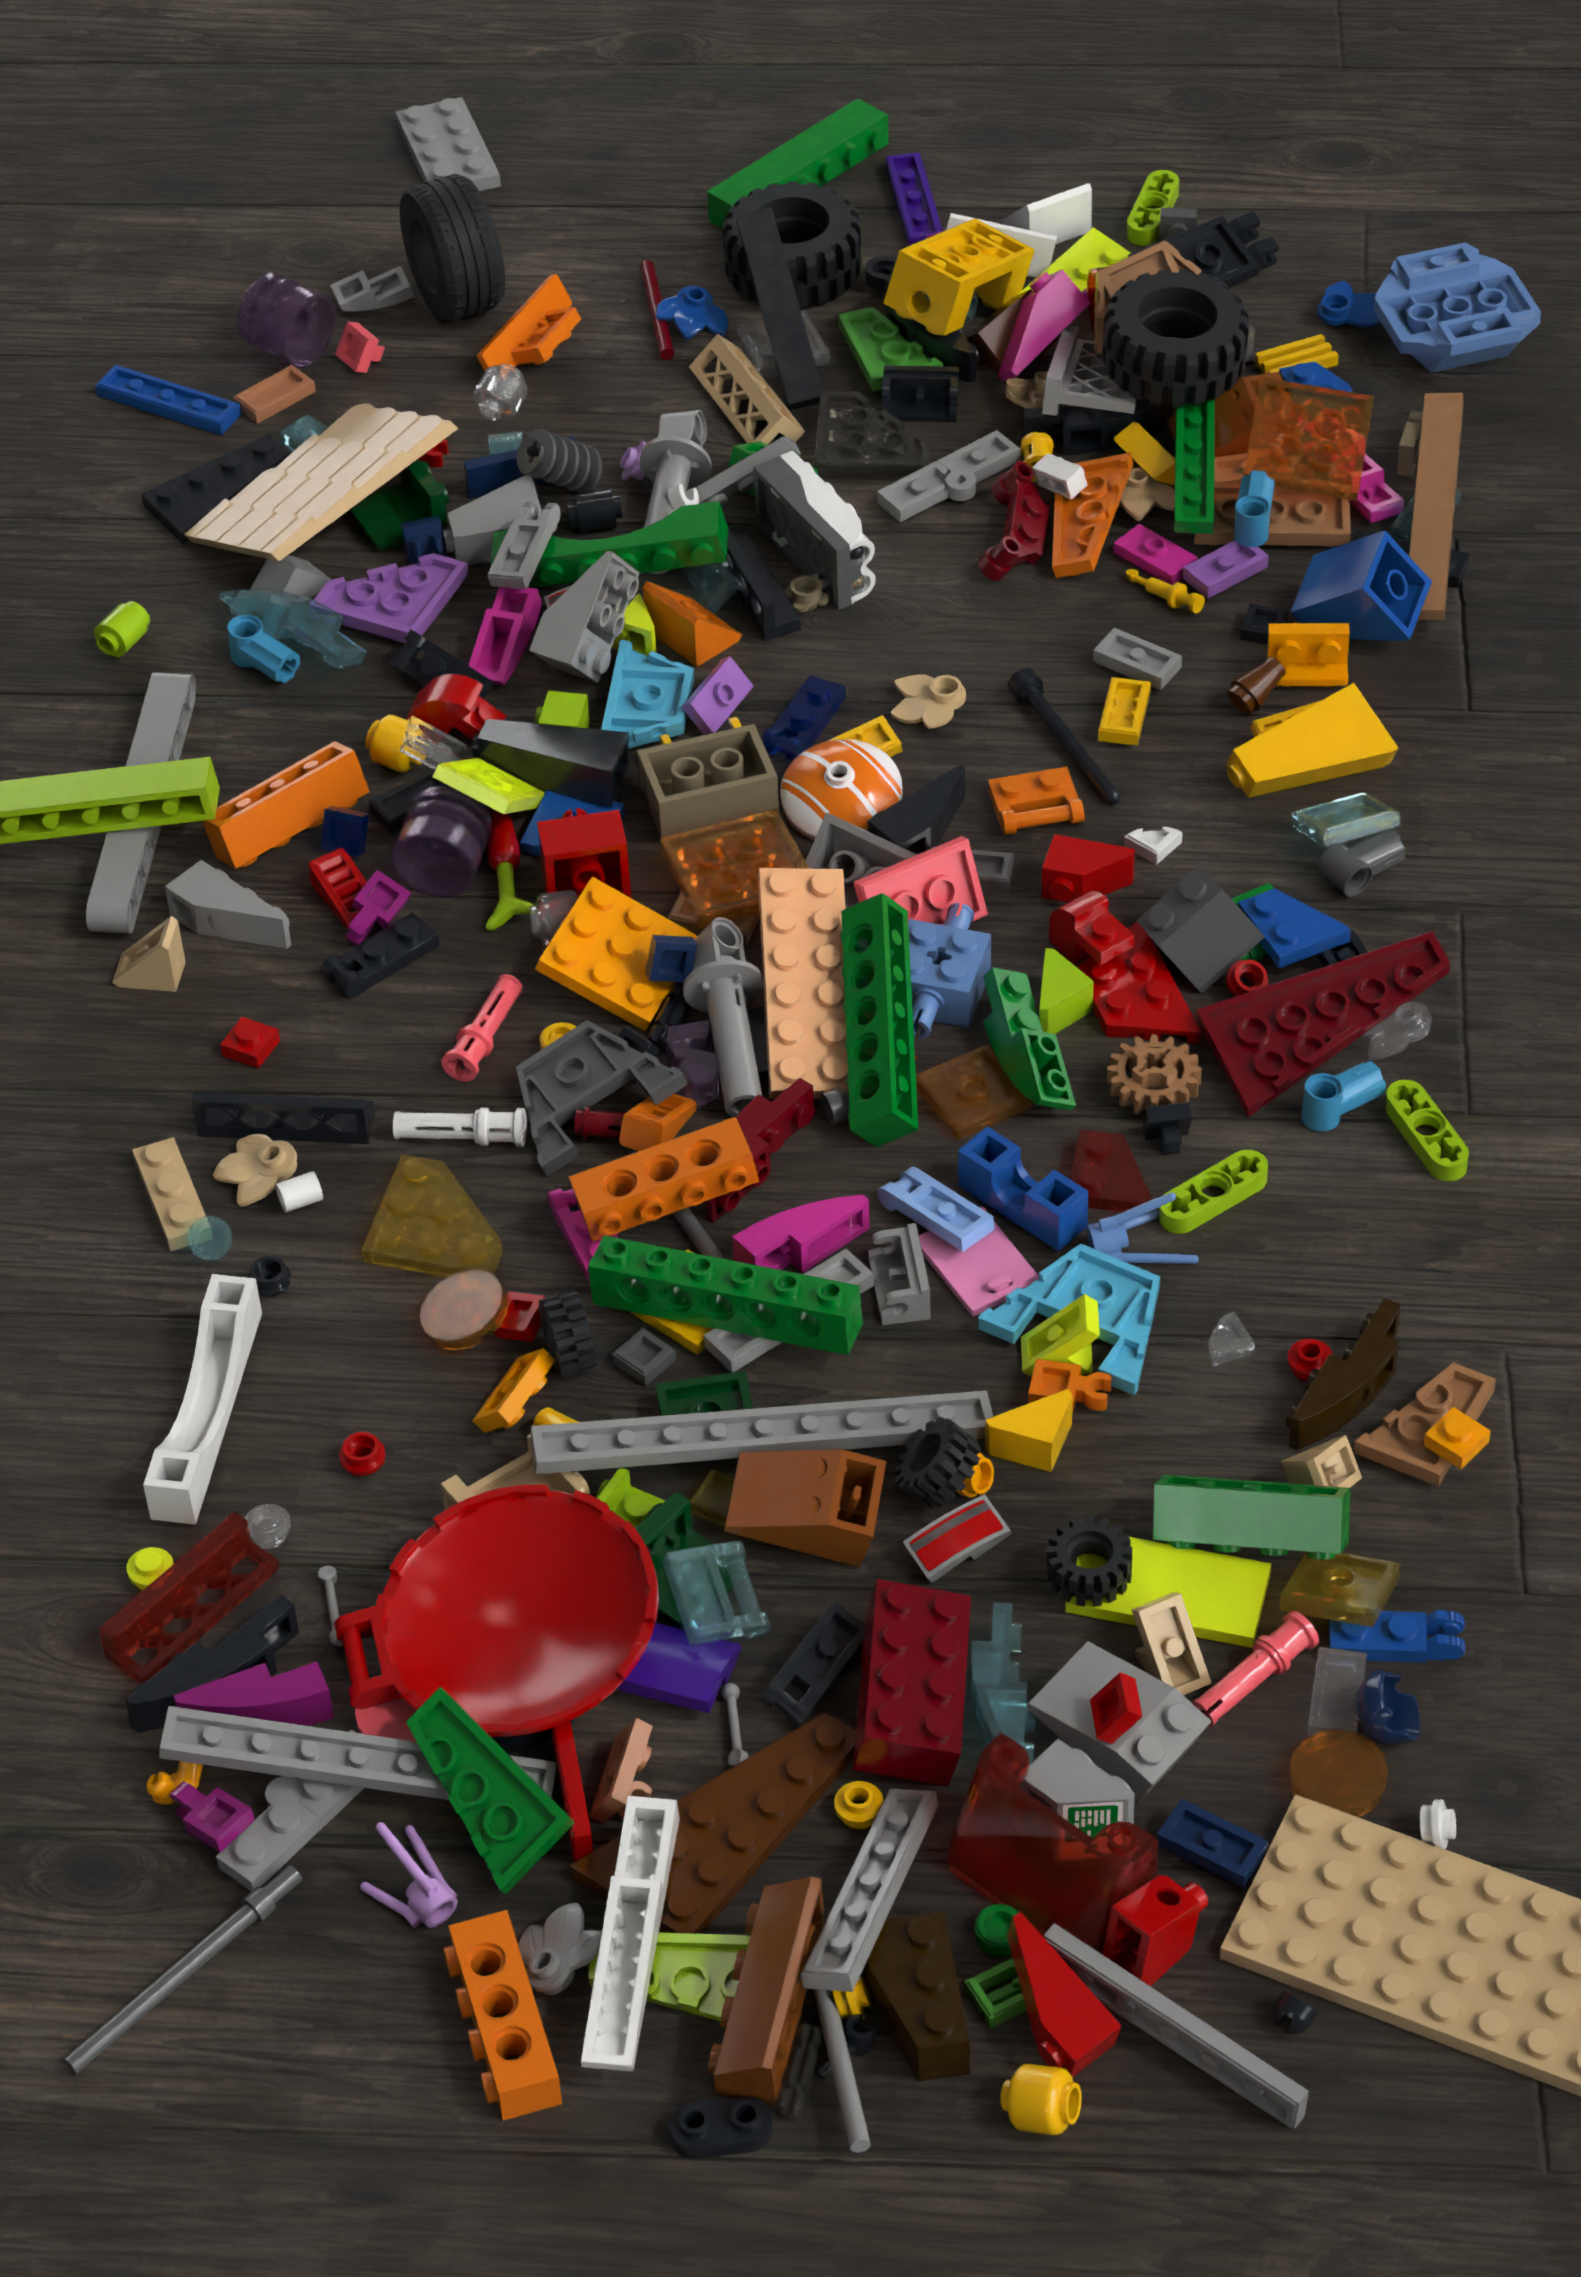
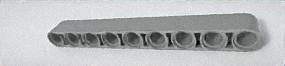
M152 673L126 766L180 760L195 704L196 682L193 674ZM161 826L107 832L87 902L86 923L89 932L131 934L133 932Z

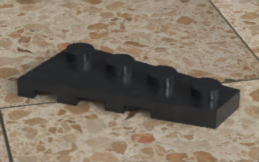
M269 433L141 493L143 506L183 544L188 540L184 534L224 499L229 501L233 499L262 472L277 467L290 453Z

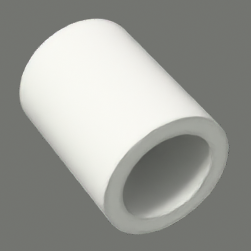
M314 1171L275 1184L279 1202L285 1213L323 1200L322 1189Z

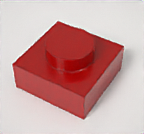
M241 1017L220 1044L222 1056L259 1069L280 1042L279 1030Z
M509 1291L491 1322L490 1329L497 1338L533 1342L542 1326L538 1301L546 1297Z
M1119 1672L1090 1699L1096 1737L1107 1743L1113 1744L1143 1717L1136 1679Z

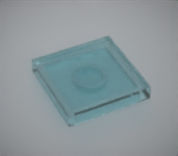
M1366 792L1291 813L1293 827L1324 847L1401 826L1398 811Z

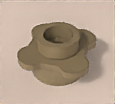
M799 576L791 582L789 587L784 589L786 596L791 600L797 612H807L815 609L818 605L823 606L829 602V595L822 592L821 582L814 576Z

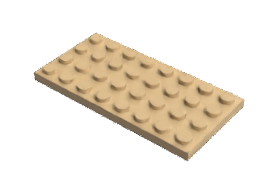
M1295 1794L1220 1948V1959L1581 2097V1899L1443 1848L1435 1847V1845Z

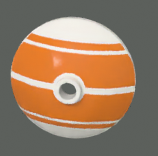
M852 739L830 740L808 748L789 765L781 783V802L788 821L797 831L812 840H815L826 813H830L868 831L867 820L876 813L902 800L903 796L901 776L893 760L881 749L869 743ZM837 775H845L844 777H841V778H836V777H834V776H837Z

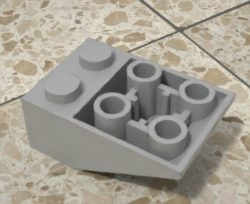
M607 551L543 613L529 651L557 670L598 683L601 674L605 673L611 661L610 650L615 637L619 636L623 630L625 623L624 613L629 600L633 599L638 590V575L640 572L613 552Z

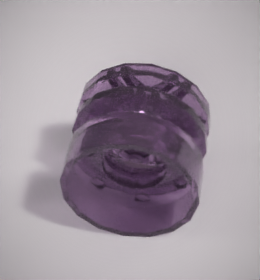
M271 272L262 275L254 281L245 293L239 308L237 322L239 334L244 342L272 353L273 356L292 365L302 367L310 365L319 358L328 346L334 332L336 314L335 306L330 297L301 285L284 275Z
M435 786L425 788L416 794L409 806L391 853L393 868L400 879L413 889L431 896L449 897L459 895L470 888L492 831L491 816L484 804L452 787Z

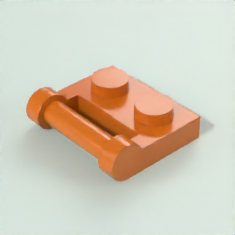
M1067 767L988 780V793L1004 836L1016 834L1017 829L1070 821L1071 824L1083 823L1085 821L1083 803L1078 798Z

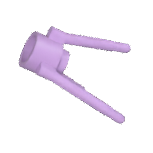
M383 1822L377 1823L376 1830L415 1880L406 1890V1896L409 1899L408 1905L368 1882L361 1883V1890L404 1916L414 1928L419 1926L422 1921L429 1928L442 1924L456 1909L458 1903L456 1899L457 1894L444 1880L413 1826L408 1825L405 1828V1833L429 1876L423 1873Z

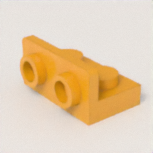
M1269 623L1267 658L1273 657L1278 660L1286 671V674L1276 686L1348 685L1349 623Z

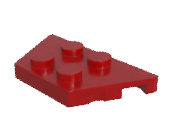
M1138 922L1128 928L1134 934L1133 948L1102 965L1090 957L1077 967L1094 981L1093 1012L1106 1037L1129 1038L1139 1036L1143 1040H1150L1151 1035L1156 1034L1158 1041H1161V1034L1187 1036V1043L1189 1044L1201 1042V1029L1153 940Z

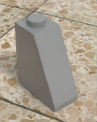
M522 476L447 513L449 529L443 530L446 553L453 552L455 560L466 562L467 565L491 562L494 532L508 530L513 519L517 518L521 508H523L524 502H536L539 508L537 518L539 520L542 510L532 476Z

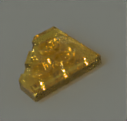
M404 1154L400 1157L361 1249L363 1262L489 1285L503 1252L501 1239L443 1161Z

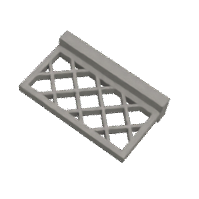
M1068 325L1061 333L1046 377L1042 414L1057 416L1061 404L1134 414L1138 399L1132 397L1129 390L1124 392L1117 386L1114 379L1112 380L1108 375L1105 363L1102 361V354L1096 356L1094 353V341L1078 339L1079 326Z

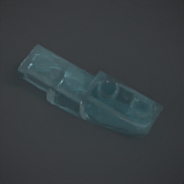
M270 589L222 591L219 596L220 600L231 607L230 612L235 616L253 615L259 618L263 625V631L277 641L281 638H294L301 645L319 651L323 654L322 659L333 667L343 668L344 666L361 665L367 651L339 632L345 617L313 599L295 593Z
M994 1603L991 1641L972 1640V1696L974 1712L980 1735L990 1758L1012 1791H1019V1775L1034 1762V1743L1025 1742L1026 1731L1035 1732L1036 1716L1026 1708L1029 1703L1027 1702V1682H1019V1662H1011V1652H1021L1022 1623H1013V1603Z

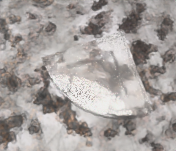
M1234 1311L1226 1314L1217 1322V1326L1210 1336L1208 1354L1213 1367L1254 1353V1341Z

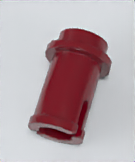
M585 1106V1110L576 1109L575 1135L583 1136V1140H588V1136L620 1138L623 1115L626 1112L590 1111V1106Z

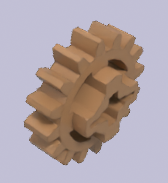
M1156 1034L1151 1035L1150 1042H1143L1139 1036L1134 1037L1133 1047L1122 1043L1120 1044L1119 1054L1112 1053L1110 1056V1066H1107V1084H1110L1111 1097L1119 1096V1105L1121 1107L1133 1104L1135 1114L1141 1113L1146 1107L1189 1102V1097L1198 1096L1199 1085H1201V1067H1198L1197 1054L1188 1055L1189 1046L1187 1044L1175 1047L1173 1037H1169L1164 1043L1158 1042ZM1128 1072L1131 1073V1078L1127 1077L1126 1074ZM1179 1072L1182 1075L1181 1079L1177 1078V1073Z

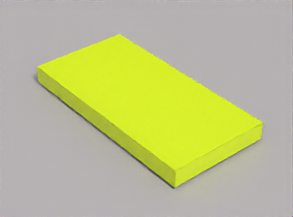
M1129 1537L1132 1547L1131 1582L1127 1583V1590L1123 1595L1117 1592L1116 1600L1111 1603L1105 1597H1102V1606L1093 1607L1092 1599H1086L1085 1607L1077 1606V1597L1075 1596L1072 1597L1069 1603L1065 1602L1066 1613L1137 1626L1132 1609L1172 1592L1181 1593L1196 1637L1253 1648L1271 1575V1563L1192 1548L1177 1549L1171 1544ZM1082 1554L1078 1556L1076 1565L1082 1568L1093 1569L1105 1565L1107 1560L1095 1554Z

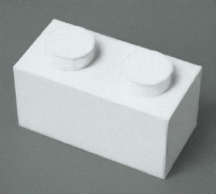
M1047 453L1032 467L1038 486L1069 499H1073L1087 486L1083 468L1061 457Z

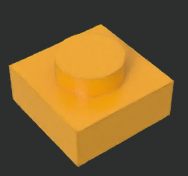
M1452 1407L1425 1433L1424 1446L1461 1470L1489 1443L1491 1430L1455 1407Z

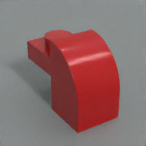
M445 674L434 678L418 692L406 720L419 724L424 733L438 742L454 727L473 740L475 733L480 734L486 719L505 720L506 715L479 696L483 684L467 676Z
M1089 891L1055 909L1049 918V942L1074 965L1090 956L1100 965L1134 947V934L1108 911L1109 899L1096 891Z

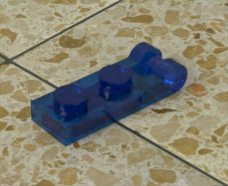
M810 675L774 726L765 730L761 740L767 753L775 754L780 752L786 754V758L793 761L802 752L810 748L846 699V686Z

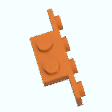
M557 274L549 275L477 354V358L492 385L500 384L519 364L533 362L535 365L548 361L553 356L552 351L572 335L571 330L581 320L576 308H569L572 305V301Z

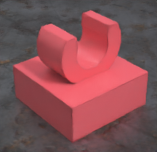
M347 322L335 355L355 372L367 373L371 361H381L385 347L377 345L379 339L361 324Z

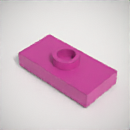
M1138 524L1114 542L1115 554L1171 585L1183 579L1184 566L1198 560L1197 556L1141 524Z

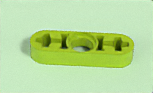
M1157 170L1148 175L1127 219V239L1131 243L1146 246L1155 243L1159 239L1161 208H1173L1179 196V177L1177 174L1168 170ZM1156 206V207H1160V208H1158V209H1149V208H1146V207Z
M1412 1080L1393 1082L1386 1092L1385 1110L1389 1118L1433 1177L1442 1181H1456L1462 1178L1467 1172L1469 1157L1468 1147L1419 1083ZM1412 1102H1413V1107H1412V1112H1413V1113H1411V1106H1410L1408 1103H1412ZM1421 1125H1430L1435 1127L1438 1132L1433 1135H1422L1415 1129ZM1442 1146H1443V1148H1442V1153H1443V1155H1444L1446 1158H1441V1147H1442Z
M1241 1150L1168 1191L1164 1195L1172 1192L1176 1195V1199L1159 1207L1160 1225L1171 1233H1187L1259 1192L1267 1183V1159L1260 1152ZM1209 1186H1217L1222 1188L1225 1193L1218 1197H1210L1205 1195L1202 1190Z

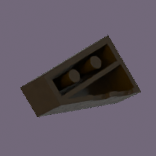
M945 1912L886 1919L860 1975L863 1976L866 1982L871 2002L874 2007L877 2006L889 2025V2032L919 2081L970 2074V2041Z

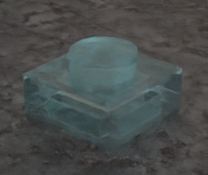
M306 414L280 432L281 444L295 451L313 434L318 436L322 434L328 426Z

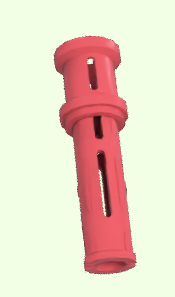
M508 974L499 976L498 982L483 1003L473 1022L459 1030L456 1036V1045L444 1054L441 1060L442 1067L453 1079L461 1082H470L475 1079L479 1072L478 1064L482 1058L489 1056L494 1047L492 1037L522 992L523 986L516 977Z
M1290 1611L1283 1617V1624L1269 1636L1261 1635L1255 1641L1253 1653L1201 1697L1192 1702L1200 1711L1202 1709L1206 1711L1203 1714L1211 1720L1208 1727L1216 1724L1218 1719L1271 1674H1284L1291 1667L1290 1661L1304 1649L1312 1650L1319 1643V1636L1314 1626L1301 1613Z

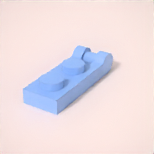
M914 1166L902 1172L900 1180L896 1183L888 1182L877 1190L878 1199L887 1210L894 1211L897 1209L962 1252L995 1230L994 1217Z

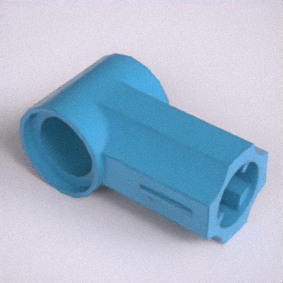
M1252 470L1250 474L1241 478L1239 497L1235 504L1234 539L1242 546L1258 547L1266 543L1269 538L1270 513L1275 480L1268 477L1265 471Z
M239 615L228 623L230 657L235 665L247 668L255 667L274 681H280L283 684L294 677L297 668L300 666V655L265 633L259 618L253 615Z
M1369 1061L1367 1063L1362 1062L1335 1076L1327 1073L1310 1076L1304 1085L1301 1120L1304 1125L1315 1131L1326 1132L1333 1130L1338 1126L1342 1114L1384 1095L1386 1083L1382 1078L1380 1068L1372 1061Z

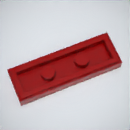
M571 1721L551 1728L564 1811L575 1821L568 1829L573 1861L577 1862L593 1852L573 1731Z

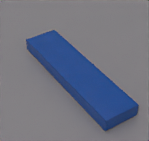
M114 365L95 385L96 393L99 397L221 436L241 415V408L238 403L118 365Z

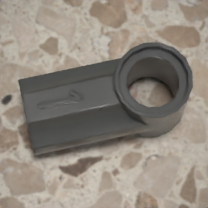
M1389 828L1381 830L1349 848L1343 843L1332 845L1321 856L1318 863V871L1347 897H1354L1368 887L1374 875L1405 860L1406 849L1402 845L1400 836L1393 829Z

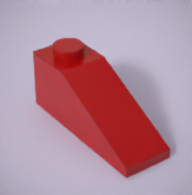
M1020 1911L1012 1917L1007 1939L1034 2039L1038 2045L1037 2049L1047 2066L1064 2068L1073 2078L1115 2045L1122 2025Z

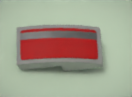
M984 1494L931 1522L904 1540L903 1544L928 1580L933 1583L969 1556L976 1560L1011 1535L1012 1532Z

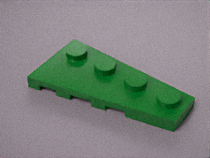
M439 1687L406 1723L434 1774L438 1776L449 1795L448 1799L453 1808L460 1815L468 1829L476 1849L487 1863L499 1890L507 1894L567 1832L575 1821L443 1688Z

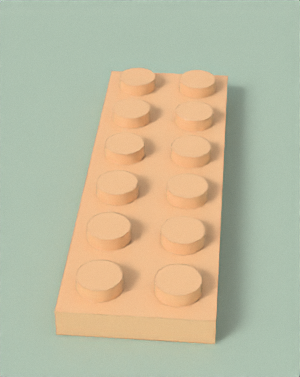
M759 868L758 892L770 1099H776L799 1078L813 1085L814 1099H820L821 1093L832 1089H844L849 1092L846 1083L848 1075L847 1051L845 1048L846 1016L843 1009L845 1002L844 978L842 975L843 943L840 937L842 930L841 911L846 909L843 869Z

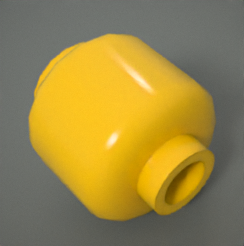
M387 715L381 720L374 721L366 736L365 747L369 750L372 761L397 772L406 773L415 764H422L428 752V743L424 741L422 727L417 723L396 715Z
M1023 2064L1015 2071L1012 2079H1007L1002 2086L1001 2107L1004 2111H1008L1010 2122L1016 2130L1060 2135L1068 2128L1069 2124H1074L1080 2114L1082 2102L1080 2086L1078 2083L1073 2082L1072 2076L1064 2068Z

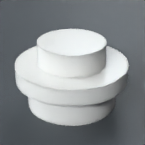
M1443 1799L1434 1800L1432 1805L1421 1806L1420 1831L1422 1841L1435 1845V1847L1446 1849L1448 1839H1455V1812L1453 1809H1446Z

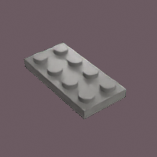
M462 97L455 99L447 98L441 102L423 106H411L408 109L395 112L396 123L424 182L456 173L469 178L479 191L501 186L500 174Z

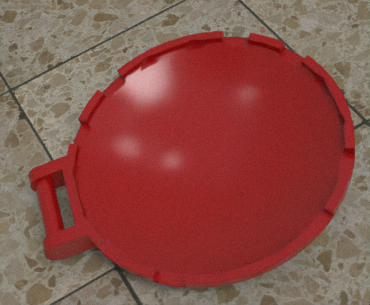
M544 1484L507 1486L469 1497L433 1518L434 1525L427 1529L417 1540L414 1541L410 1538L397 1554L389 1567L390 1577L383 1593L378 1594L376 1605L342 1615L334 1622L336 1637L339 1641L343 1642L351 1680L348 1694L352 1707L366 1709L403 1698L417 1711L441 1687L491 1737L526 1735L556 1727L584 1714L613 1693L628 1677L645 1652L653 1633L659 1603L658 1581L649 1550L642 1537L628 1520H623L611 1511L607 1503L578 1490H575L573 1494L549 1490L548 1485ZM374 1635L382 1675L370 1678L362 1639Z

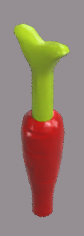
M492 809L487 857L490 868L497 873L499 901L487 921L486 929L489 931H494L501 927L514 915L529 914L535 909L532 903L515 897L513 871L518 868L521 860L520 847L510 813L502 814Z

